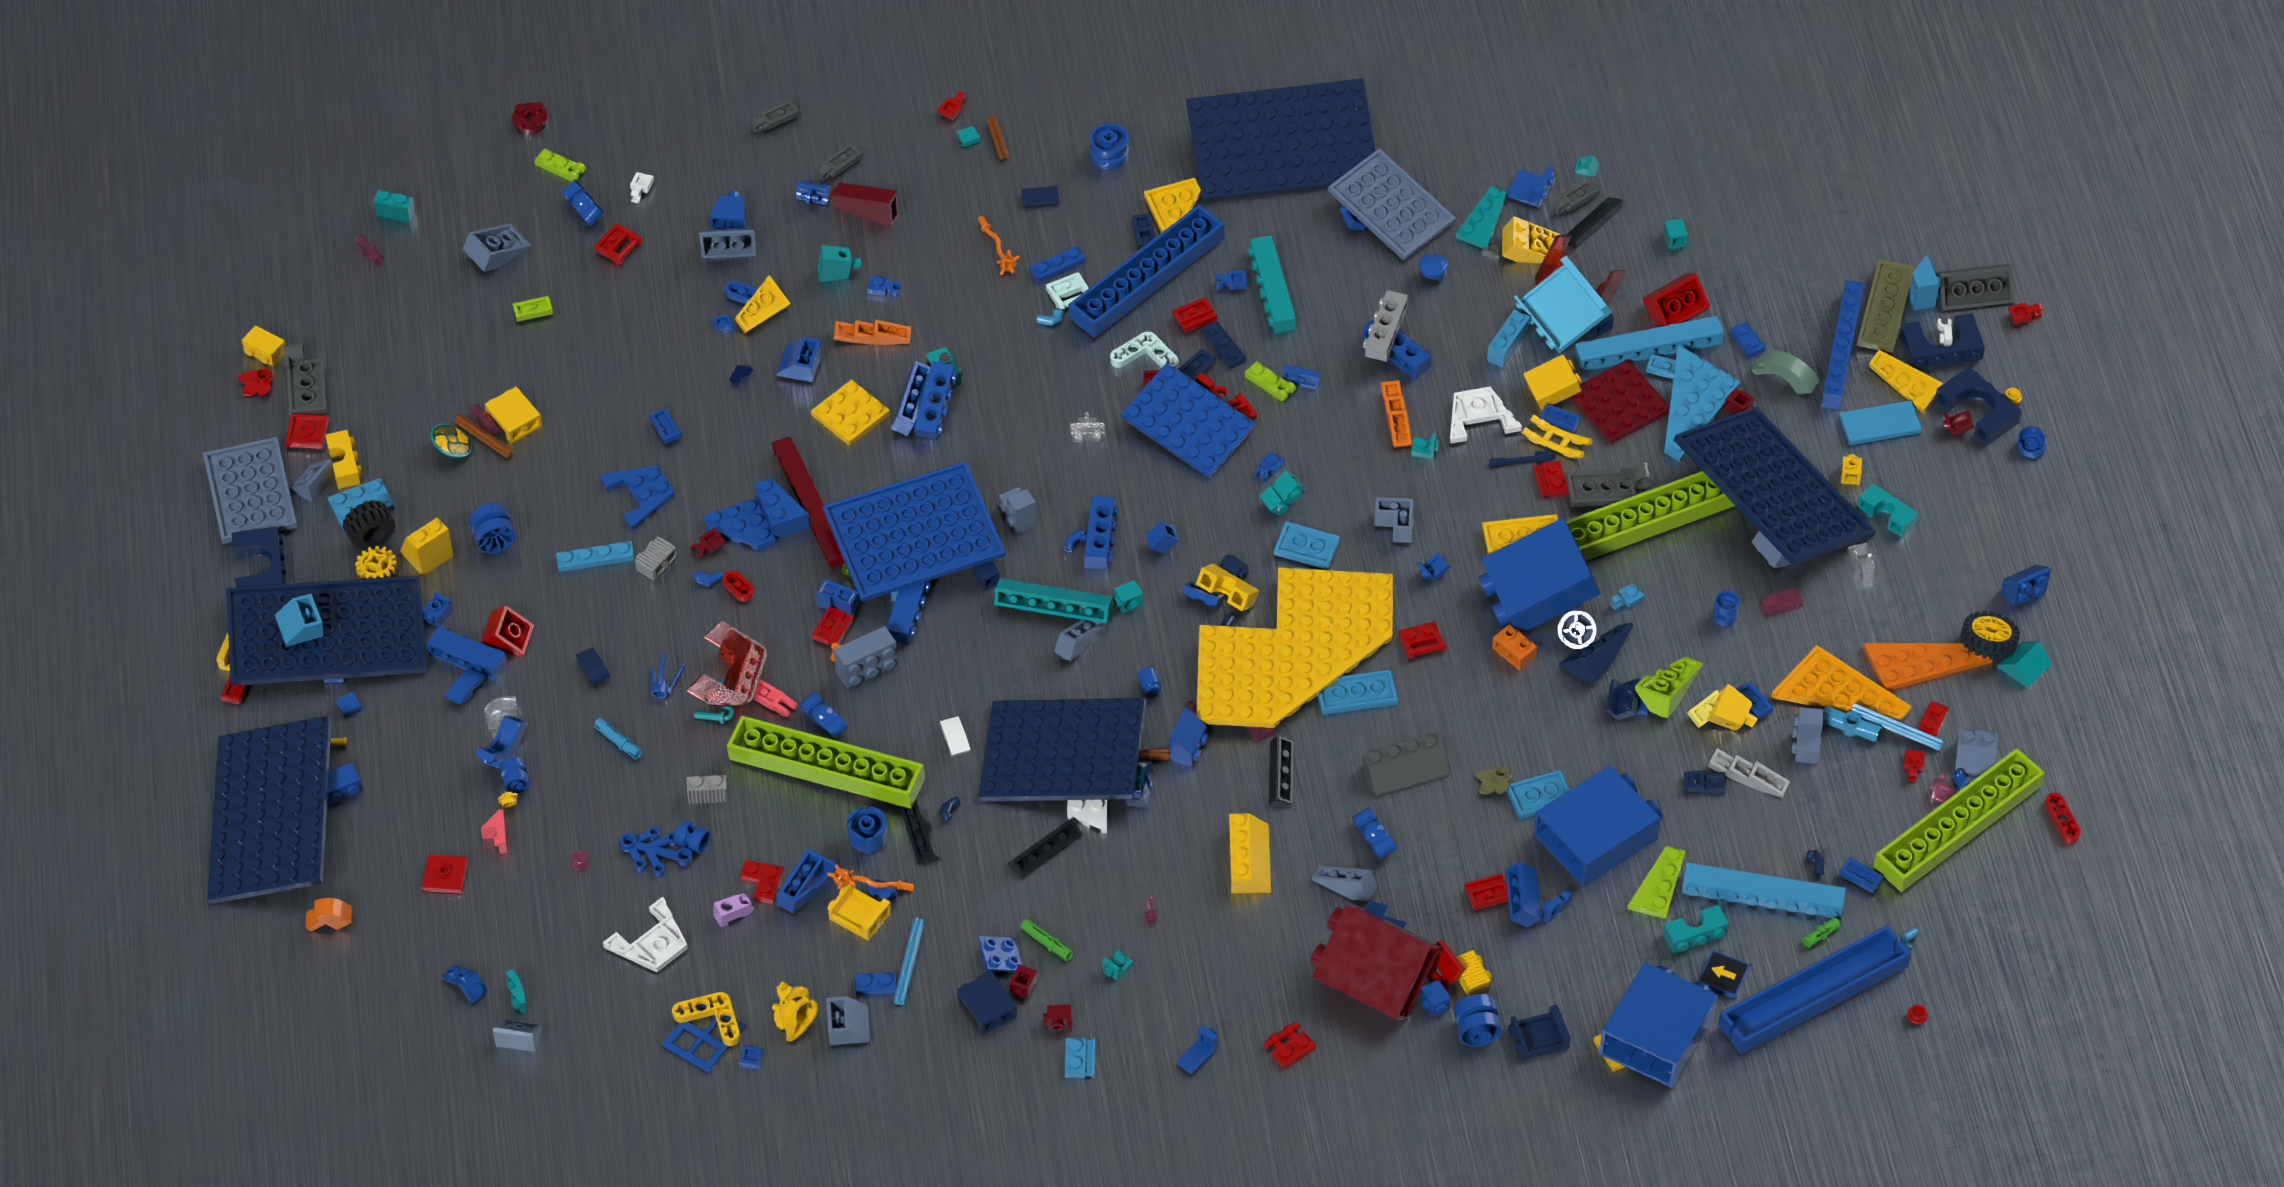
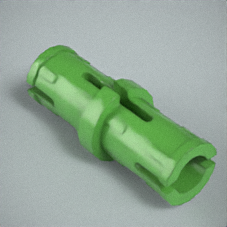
M1832 917L1823 925H1817L1814 931L1802 937L1803 944L1807 948H1811L1820 940L1827 939L1829 934L1841 927L1839 920Z

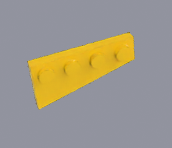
M1878 350L1869 363V367L1908 401L1911 400L1912 404L1923 414L1935 399L1937 388L1943 385L1942 382L1881 350Z

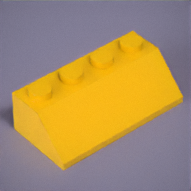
M1249 813L1229 814L1231 893H1271L1269 824Z

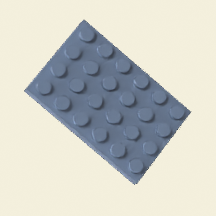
M1380 148L1331 184L1327 190L1403 261L1453 224L1456 219Z
M277 437L203 453L222 544L232 542V532L278 527L280 532L298 528Z

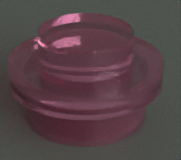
M576 851L570 858V864L576 870H583L589 866L590 858L584 851Z

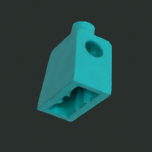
M821 245L817 266L819 282L849 278L850 269L861 268V259L851 258L849 248Z

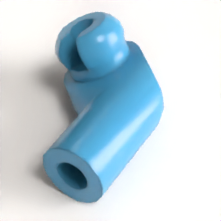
M1054 309L1053 314L1050 316L1038 314L1037 323L1052 326L1062 321L1063 311L1061 309Z
M1912 927L1902 933L1900 941L1909 952L1912 949V945L1909 944L1910 940L1919 935L1916 927Z

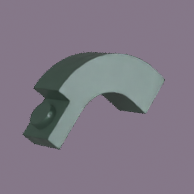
M1770 350L1766 357H1759L1751 369L1754 375L1775 374L1781 376L1791 384L1797 394L1812 393L1820 381L1814 371L1802 360L1778 350Z

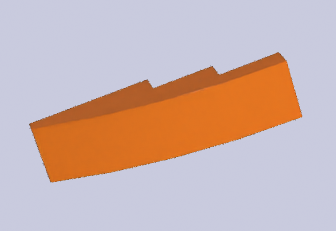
M876 319L874 324L855 320L854 324L835 321L833 340L874 345L909 344L911 327Z
M1400 381L1381 382L1383 403L1393 448L1412 446L1407 410H1405Z

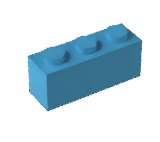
M1513 310L1488 346L1487 361L1504 368L1529 332L1530 316Z

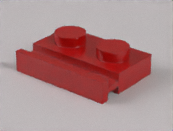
M1205 297L1172 310L1173 317L1179 326L1183 328L1184 333L1217 320V314L1213 312V308Z
M1560 460L1544 462L1541 465L1533 464V471L1541 498L1548 495L1553 497L1568 494L1567 483Z
M829 606L811 634L812 639L827 645H832L833 643H838L839 645L853 623L854 615H847L846 612Z
M1502 873L1464 883V889L1467 892L1473 911L1509 902L1507 884L1503 879Z

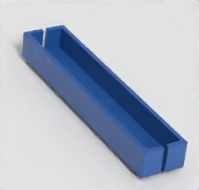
M1886 925L1720 1012L1718 1026L1728 1039L1731 1038V1043L1742 1055L1904 970L1909 966L1911 953L1901 941L1897 942L1898 937Z

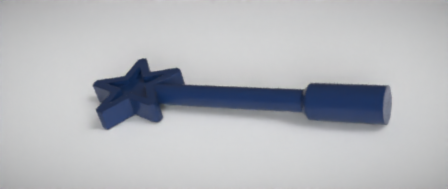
M1545 447L1544 451H1536L1534 456L1489 459V465L1498 466L1505 465L1506 463L1538 460L1537 464L1551 462V459L1556 458V453L1549 452L1548 447Z

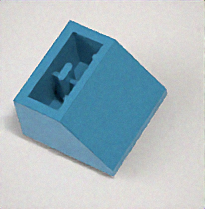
M1928 256L1923 258L1912 274L1909 300L1914 311L1935 307L1936 300L1939 298L1938 289L1941 287V281L1939 276H1936L1934 263L1930 262Z
M312 594L292 598L275 614L286 647L324 637L322 620Z

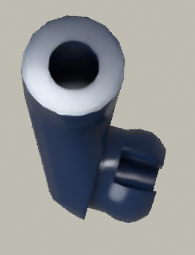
M955 796L941 805L939 816L942 817L943 821L946 822L953 818L951 810L961 805L959 798Z

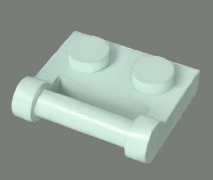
M1079 272L1046 284V291L1055 303L1056 308L1062 311L1069 307L1068 304L1078 296L1065 301L1061 299L1081 291L1084 293L1089 289Z

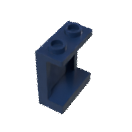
M992 971L988 974L980 975L976 980L965 983L957 989V1000L960 1003L963 1002L978 1023V1030L981 1035L1017 1018L1016 1005Z
M1558 1005L1550 1006L1549 1013L1519 1021H1517L1515 1016L1511 1017L1510 1025H1508L1509 1034L1511 1037L1514 1036L1516 1052L1521 1054L1523 1060L1570 1048L1571 1037Z

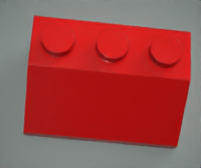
M1696 273L1683 274L1642 298L1648 314L1661 327L1682 323L1710 307Z

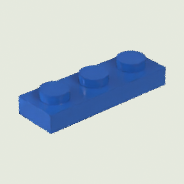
M1076 245L1030 266L1029 271L1036 281L1041 283L1085 263L1086 257Z

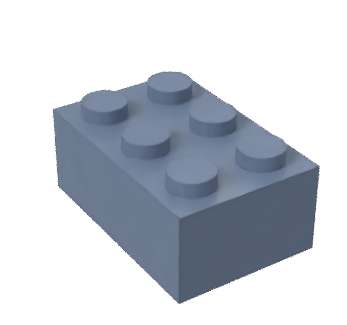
M886 626L834 649L835 670L845 687L858 685L861 681L875 677L877 674L898 665L896 641Z

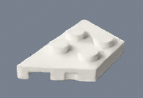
M1068 800L1067 818H1072L1075 822H1081L1089 828L1091 826L1101 829V833L1107 834V800Z

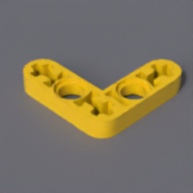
M717 992L678 1002L673 1006L672 1014L675 1021L683 1023L715 1015L723 1043L728 1046H734L740 1041L739 1028L728 994ZM722 1000L724 1004L720 1005L718 1001ZM705 1004L707 1008L699 1011L696 1009V1006ZM679 1010H683L684 1014L680 1015ZM725 1015L731 1017L729 1022H722L720 1019ZM731 1028L733 1038L728 1036L727 1029Z

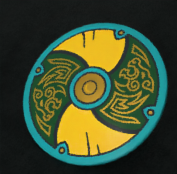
M438 424L430 432V438L434 446L448 456L462 458L468 456L472 451L473 445L470 437L462 429L454 425Z

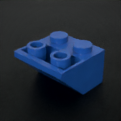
M801 337L786 345L777 370V376L813 382L822 356L821 340Z
M2034 565L2003 579L2001 591L2013 607L2018 604H2024L2034 597H2040L2046 593L2051 569L2046 566Z

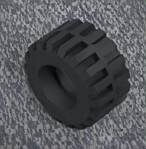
M375 500L363 502L352 508L343 520V529L353 546L360 550H368V547L375 548L381 544L383 545L385 541L391 538L396 528L395 521L385 504L381 503V501L375 502Z

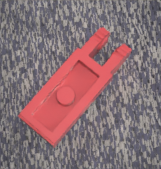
M754 677L743 689V694L776 711L785 718H788L790 712L781 705L782 702L792 710L797 707L793 699L757 677Z

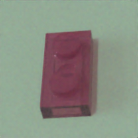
M1795 587L1761 597L1760 604L1768 617L1802 607L1803 600Z

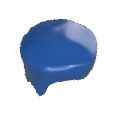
M1438 254L1424 255L1419 260V269L1426 279H1436L1440 282L1444 280L1448 268L1447 259Z
M2027 426L2019 432L2017 449L2023 456L2034 459L2039 458L2048 446L2046 436L2040 428Z

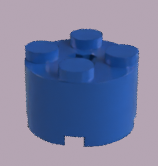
M870 806L865 809L860 807L849 815L847 820L848 841L853 848L865 854H872L886 843L888 838L887 822L881 810Z

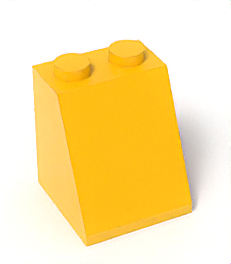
M436 518L407 536L400 553L424 576L454 557L449 529Z

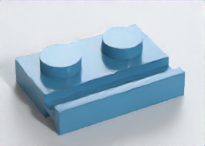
M1066 1038L1065 1078H1085V1076L1094 1078L1095 1039Z

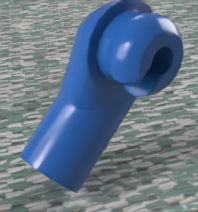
M1078 529L1068 535L1063 549L1066 552H1072L1077 540L1084 542L1087 539V532H1084V529Z
M719 570L711 575L698 571L694 574L693 578L696 583L708 587L722 580L723 575Z
M1960 769L1953 772L1956 787L1952 791V795H1955L1969 784L1966 774Z

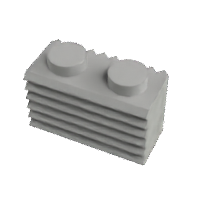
M658 536L655 541H650L643 553L640 552L636 556L635 565L637 572L654 581L678 557L677 547Z
M726 775L687 777L688 804L727 803L728 786Z

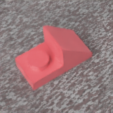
M501 809L481 827L483 839L494 838V845L498 846L500 854L508 853L504 812Z

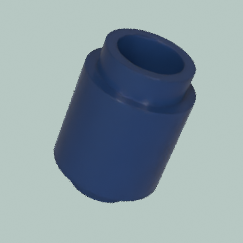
M1226 555L1220 563L1222 569L1241 580H1244L1249 573L1248 566L1234 555Z

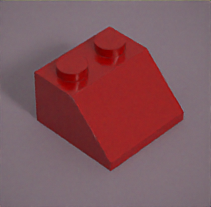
M503 605L491 611L481 642L491 648L500 649L506 654L522 657L525 654L534 624L507 605Z

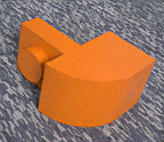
M335 898L315 900L314 908L306 912V929L312 932L326 924L335 930H339L351 923L352 906Z

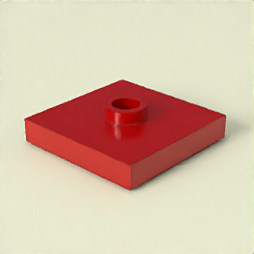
M291 414L285 441L286 447L323 449L329 423L328 415Z
M428 854L422 891L462 894L468 857Z

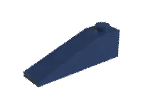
M1633 624L1617 625L1601 635L1599 640L1590 643L1585 650L1579 653L1575 651L1559 663L1560 666L1581 681L1591 680V682L1599 680L1602 677L1601 675L1608 670L1631 631Z

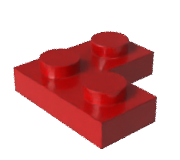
M745 860L740 880L757 883L754 893L755 901L773 904L784 873V867Z

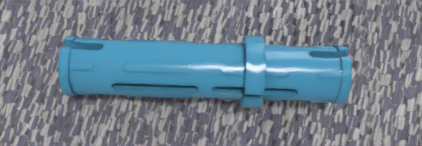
M603 718L595 721L594 728L614 742L620 751L626 752L634 760H638L642 756L643 750L636 746L631 738L622 735Z

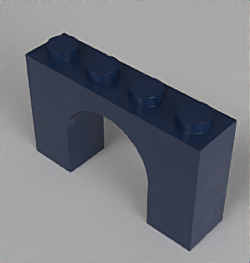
M1973 313L1955 316L1953 330L1958 342L1949 347H1938L1929 343L1923 334L1919 321L1901 324L1899 337L1909 366L1915 369H1922L1931 366L1983 359L1985 346Z
M1970 367L1958 373L1936 390L1935 401L1946 411L1951 410L1967 399H1978L1991 407L1992 412L1976 423L1974 435L1987 446L2020 423L2022 411L2019 407L2012 404L2004 394L1998 392L1991 383L1985 381L1978 372Z
M278 527L232 532L235 559L261 556L272 561L270 567L261 574L235 578L236 587L287 584V579L283 578V575H287L286 565L282 564V560H285L284 549H281V545H284L283 534H279Z

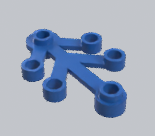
M651 827L648 831L636 836L632 833H626L619 840L620 849L624 852H629L634 860L636 871L643 872L647 868L646 861L640 857L637 850L644 851L653 866V873L657 877L665 874V866L660 863L656 855L677 860L682 866L689 865L693 859L692 852L688 848H681L677 852L661 848L666 844L676 845L674 840L670 839L674 837V831L660 838V829L658 827ZM649 838H650L651 840H655V841H652V842H650V843H648V844L643 843V841H645V840H647V839H649Z

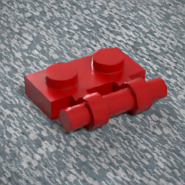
M1438 940L1436 945L1440 946L1441 949L1428 975L1433 978L1434 982L1439 980L1446 992H1448L1450 988L1447 982L1450 984L1456 983L1465 971V968L1445 941ZM1438 968H1439V970L1442 972V975H1441V976H1440V974L1437 972V969H1438Z
M1294 1022L1291 1025L1287 1024L1283 1027L1282 1031L1277 1034L1273 1033L1268 1037V1040L1263 1042L1266 1049L1272 1046L1275 1048L1271 1056L1283 1070L1316 1050V1044L1305 1031L1299 1035L1295 1033V1031L1300 1029L1298 1022ZM1286 1037L1290 1039L1288 1042L1284 1044L1280 1042Z

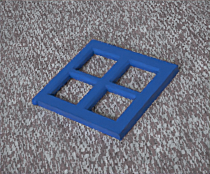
M705 1004L696 1006V1009L699 1011L707 1008ZM725 1015L720 1020L722 1022H729L731 1017ZM716 1018L713 1019L705 1030L691 1024L692 1021L679 1022L664 1042H661V1045L710 1073L711 1069L730 1047L709 1034L717 1025ZM736 1019L739 1033L741 1034L746 1028V1024ZM684 1030L698 1037L688 1051L674 1044ZM730 1032L728 1036L730 1038H733V1035ZM703 1041L717 1048L706 1062L693 1055L694 1051Z

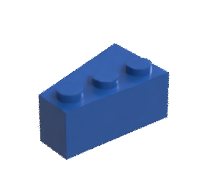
M772 478L754 483L755 498L775 539L810 528L808 513Z
M807 848L779 890L776 904L791 913L796 912L834 883L833 878L827 876V873H834L836 871L835 865L838 864Z

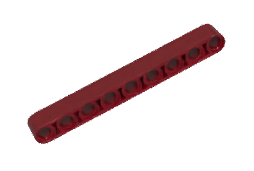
M788 436L773 441L772 447L775 456L799 505L809 515L810 528L829 567L832 569L844 565L845 562L823 512L822 506L824 504L792 438Z

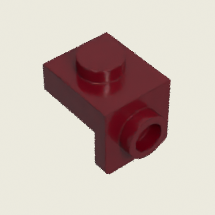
M1968 410L1951 417L1948 412L1944 413L1945 420H1943V425L1946 431L1950 430L1953 437L1974 429L1972 417Z

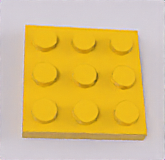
M851 379L812 409L811 415L851 446L890 415V410Z

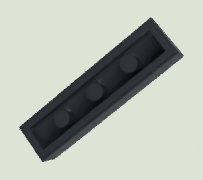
M1611 197L1605 199L1562 238V241L1577 249L1622 209L1623 200Z
M1277 735L1270 742L1269 806L1292 807L1294 741Z
M918 794L911 809L900 806L917 862L920 865L939 860L941 855L922 797Z
M1071 818L1007 864L1020 878H1023L1083 834Z

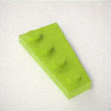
M1669 846L1664 848L1629 902L1628 910L1664 919L1667 918L1684 860L1685 850Z

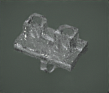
M1085 412V418H1078V423H1070L1074 443L1084 442V434H1091V442H1101L1102 435L1104 434V422H1097L1096 417H1089V412Z

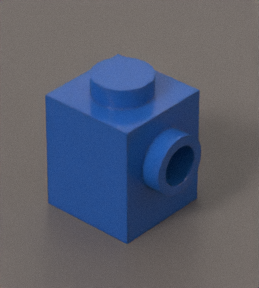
M1160 521L1146 533L1150 549L1162 554L1179 541L1175 527L1163 521Z
M1439 980L1422 987L1420 994L1421 1004L1424 1010L1429 1011L1432 1017L1437 1014H1444L1450 1009L1451 998Z

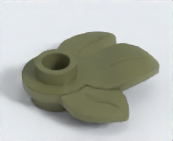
M1499 766L1495 769H1484L1475 774V777L1482 781L1479 793L1491 794L1496 791L1498 794L1506 792L1509 788V781L1512 779L1511 771L1505 766Z

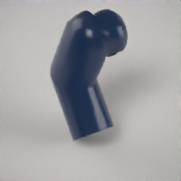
M1818 850L1807 851V860L1814 862V875H1824V857Z

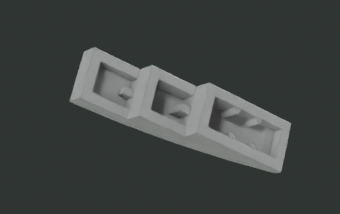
M1718 748L1713 752L1707 764L1711 769L1719 773L1724 772L1726 777L1743 785L1781 798L1790 783L1789 780L1757 761L1752 764L1738 755L1733 758Z

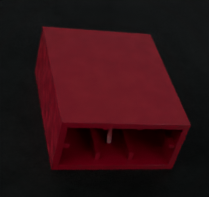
M1345 904L1344 909L1336 907L1327 923V929L1333 931L1327 945L1320 943L1312 954L1310 965L1316 968L1312 978L1395 1020H1407L1441 947L1358 905Z

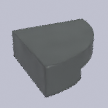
M1491 239L1489 249L1483 247L1481 254L1499 259L1500 249L1495 244V241Z

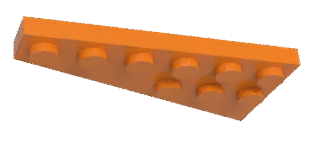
M1863 643L1862 647L1881 686L1887 691L1993 662L1988 656L1985 659L1982 658L1981 654L1976 656L1974 655L1975 652H1969L1968 648H1965L1962 643Z

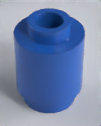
M1150 667L1141 669L1138 673V679L1143 692L1149 697L1158 695L1161 692L1162 685L1156 670Z

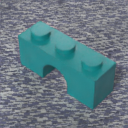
M1874 483L1859 496L1857 505L1859 510L1871 518L1879 512L1890 514L1887 528L1902 538L1917 524L1918 512Z
M1719 905L1700 911L1699 923L1701 926L1699 927L1688 926L1683 918L1664 924L1662 935L1672 953L1683 952L1690 947L1703 945L1707 941L1715 938L1720 939L1727 935L1729 923Z

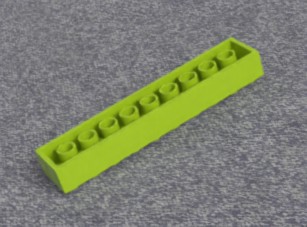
M1701 471L1569 519L1566 523L1585 561L1734 507L1735 505Z
M741 716L727 744L729 760L910 809L925 780L924 765L921 763L746 716Z
M2016 748L1877 852L1873 867L1900 892H1903L2042 787L2045 772Z

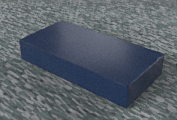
M1057 186L1021 189L1023 207L1059 204Z

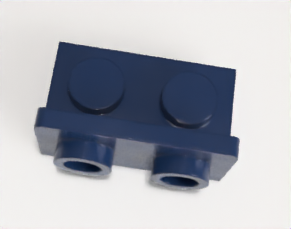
M1616 679L1611 680L1606 711L1617 720L1637 713L1639 695L1635 690V686L1639 683L1638 679L1623 684Z

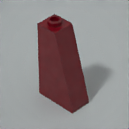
M839 182L836 189L834 188L830 195L832 207L888 227L893 225L899 215L896 190Z

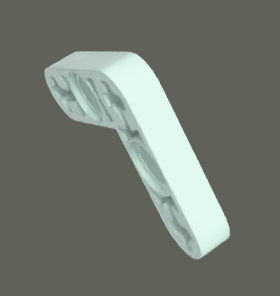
M1144 332L1113 350L1110 354V363L1116 368L1124 367L1145 353L1161 368L1167 361L1176 369L1179 368L1178 357L1152 332ZM1131 347H1135L1138 350L1136 352H1130L1128 349ZM1156 350L1164 351L1161 355H1157L1154 352Z

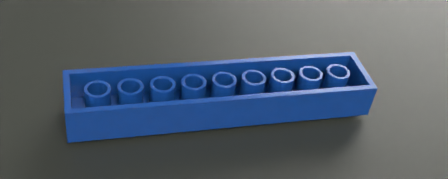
M1198 204L1069 303V319L1096 338L1225 238V224Z

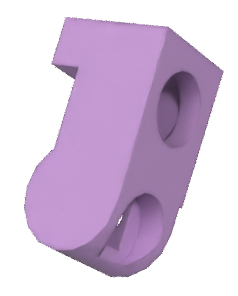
M742 893L715 902L713 915L722 928L727 926L729 921L751 914L754 906L748 896Z

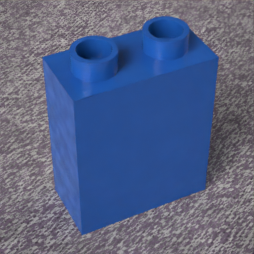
M1564 518L1481 558L1486 573L1478 576L1488 597L1496 593L1499 597L1500 602L1493 605L1492 609L1500 625L1504 626L1511 622L1513 627L1520 630L1521 633L1601 595Z
M1609 765L1537 810L1535 814L1534 835L1577 881L1585 887L1658 840L1662 813L1654 801L1647 800L1645 802L1639 796L1636 784L1628 774L1623 773L1619 775Z
M1644 962L1603 1028L1598 1054L1672 1088L1714 1019L1718 995L1713 993L1703 983H1691L1676 976L1668 967H1655Z

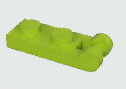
M545 148L534 160L535 165L569 181H577L579 175L586 171L584 164L573 162Z
M1257 361L1245 371L1244 377L1280 401H1285L1288 398V394H1292L1296 390L1294 383L1287 382Z

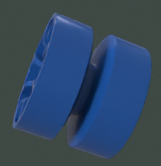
M499 503L484 504L470 514L468 522L480 551L488 554L498 553L506 550L514 543L516 533L504 505Z
M1486 994L1470 995L1462 998L1454 1005L1453 1010L1456 1023L1458 1024V1033L1463 1044L1467 1046L1487 1045L1496 1041L1501 1036L1502 1028L1496 1002L1492 996Z

